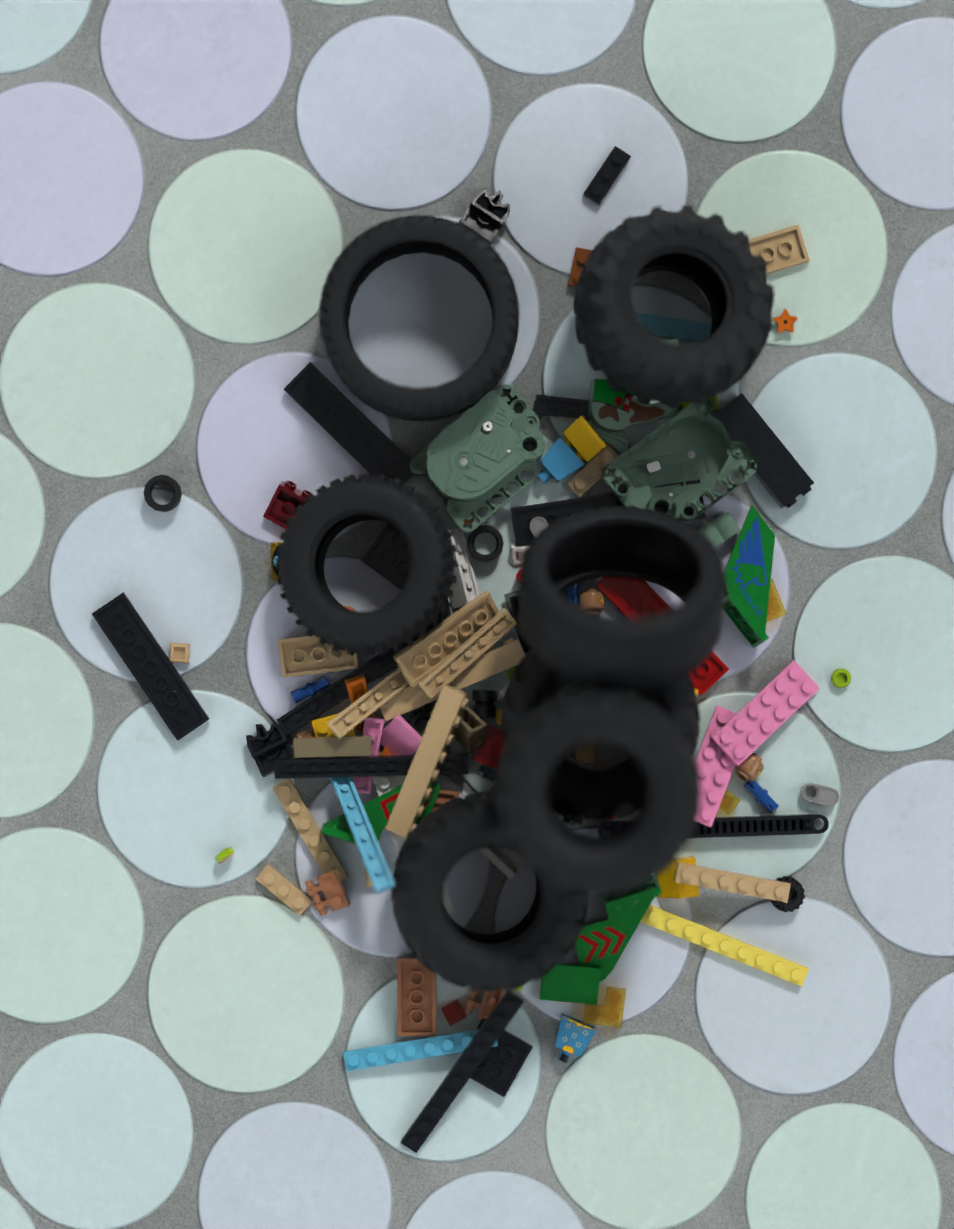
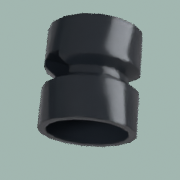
M472 690V701L475 702V705L472 706V711L478 717L495 718L496 706L494 702L497 701V690Z

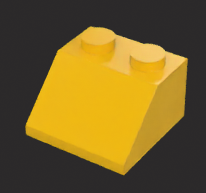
M582 416L562 434L564 436L562 440L569 448L572 446L576 451V456L586 464L606 447V444Z
M693 855L678 857L662 873H656L662 891L659 894V898L699 896L698 886L674 881L677 862L696 865Z

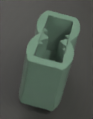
M721 511L713 516L714 521L709 524L705 521L697 526V529L715 547L741 531L729 511L725 514Z

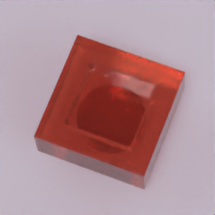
M458 999L441 1008L450 1026L467 1017Z

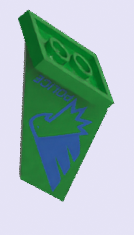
M751 505L725 567L728 596L724 598L723 610L752 648H755L769 639L765 631L775 534Z

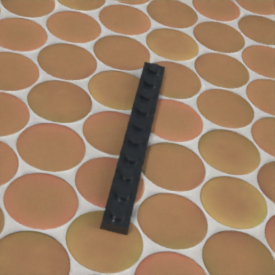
M440 618L437 621L438 623L436 625L442 622ZM430 624L428 629L431 630L436 625ZM407 642L404 643V647L397 652L390 648V652L384 653L385 655L380 656L378 654L278 718L277 722L285 735H291L349 698L345 680L363 674L366 684L369 685L399 666L394 655L409 644Z
M468 753L447 754L444 763L440 764L438 771H440L439 775L468 774ZM415 755L274 758L275 779L407 776Z
M512 991L504 993L400 1141L401 1144L417 1153L524 1003L523 998Z

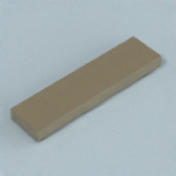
M348 736L339 739L337 737L294 738V758L372 756V736Z

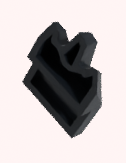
M485 187L472 200L459 223L473 230L491 244L510 215V204H500L504 196L501 191H498L493 196H489V191Z
M274 723L271 724L269 731H266L262 724H256L257 736H246L247 747L262 777L275 772L274 758H294V751L282 728Z

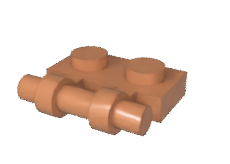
M336 870L318 875L317 884H314L312 879L305 881L306 891L314 901L313 906L315 910H318L320 916L327 914L325 906L329 905L332 912L350 906L351 902ZM322 891L325 898L321 899L318 892Z
M499 988V990L484 992L482 1001L479 1002L476 1001L478 992L471 990L469 998H466L465 1001L466 1008L464 1012L472 1014L473 1008L479 1009L477 1017L487 1019L505 991Z

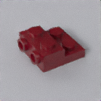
M282 481L276 489L263 517L288 530L289 526L286 523L289 518L296 516L294 510L298 505L304 506L306 504L304 499L312 493L307 490L302 492L296 488L297 485L292 481Z

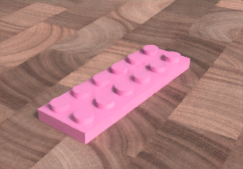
M793 660L717 731L711 739L736 766H739L820 688Z
M719 706L715 707L696 756L701 777V804L696 822L708 827H712L735 767L731 759L711 739L736 714Z

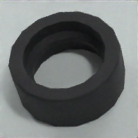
M154 476L145 485V501L156 511H171L181 501V487L177 481L169 476ZM161 482L170 484L174 490L173 499L165 505L157 504L151 494L153 487Z
M482 525L468 536V551L478 561H492L502 552V535L493 526ZM483 532L492 534L497 543L495 550L488 555L478 553L474 547L476 536Z

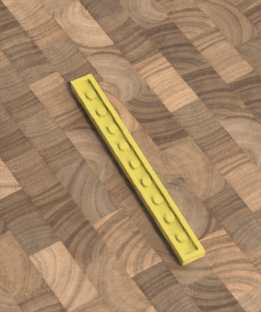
M651 904L640 921L799 986H803L809 970L808 967Z

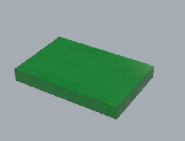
M558 962L541 979L540 1000L597 1005L601 966Z

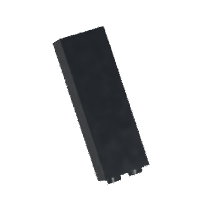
M742 393L713 416L725 427L731 441L744 443L757 458L760 467L755 476L781 508L785 506L791 507L797 502L795 498L798 495L802 494L804 496L812 490L810 486L814 482ZM747 463L749 469L754 470L755 464Z

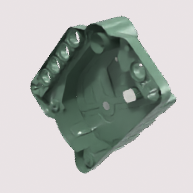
M502 385L496 391L491 390L476 405L465 411L454 423L442 430L428 447L411 460L410 471L417 476H427L434 491L442 498L448 500V516L463 533H472L534 481L536 463L542 458L545 449V439L539 433V418L512 386ZM504 390L507 392L509 390L510 398L513 400L514 397H516L517 399H515L514 401H512L510 405H508L507 403H510V400L506 396L504 398L502 397V391ZM515 404L523 405V412H514L513 406ZM532 443L536 450L528 452L522 445ZM523 471H529L532 474V478L529 481L521 478ZM509 483H514L517 486V491L510 493L507 491L506 486ZM500 495L503 502L500 505L493 504V496ZM480 507H485L488 510L486 517L478 516L477 510ZM473 513L475 518L480 522L477 523L475 520L471 524V529L469 527L464 528V521L466 520L467 522H469L470 520H472L473 516H471V514Z
M709 399L703 403H691L603 468L602 478L625 508L631 506L655 511V507L663 506L666 508V514L669 516H674L682 521H692L758 472L760 463L744 443L730 440L725 427L716 418L711 416L712 402ZM747 463H749V464H753V463H754V464H755L754 470H752V469L747 470V471L745 472V475H746V477H745V476H744V473H743L742 471H743L744 469H746ZM607 470L615 471L614 477L617 480L621 478V480L612 485L615 480L611 476L607 477ZM737 473L740 475L741 480L734 483L730 480V475ZM698 479H700L701 482L691 485H686L685 481H697ZM684 482V486H680L681 484L653 488L659 485ZM620 484H624L628 487V491L625 494H621L617 491V487ZM721 484L725 487V492L717 494L714 487ZM707 496L710 499V503L708 505H701L699 498ZM686 507H691L694 510V515L687 517L684 515L683 510Z

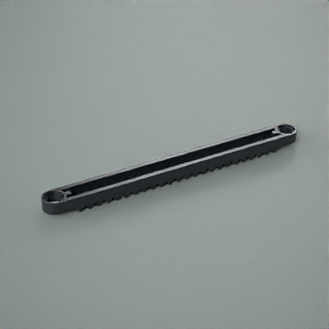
M821 814L715 817L712 827L696 822L691 838L821 834L827 831L829 822ZM822 819L824 822L823 827L815 829L813 825L814 820ZM635 820L604 821L598 826V835L604 837L602 834L604 826H611L613 829L611 835L629 827Z

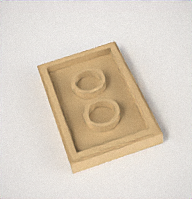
M799 225L749 239L752 255L762 256L766 262V275L810 261Z

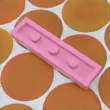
M368 716L365 718L362 736H372V756H378L385 719ZM373 776L353 777V783L357 792L370 794Z

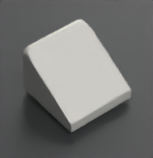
M516 541L511 542L513 565H521L524 552L529 544L516 546Z

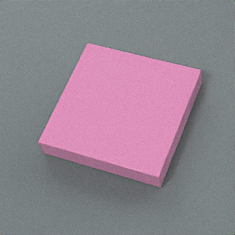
M398 714L383 729L380 744L384 748L387 747L391 755H413L417 751L422 737Z

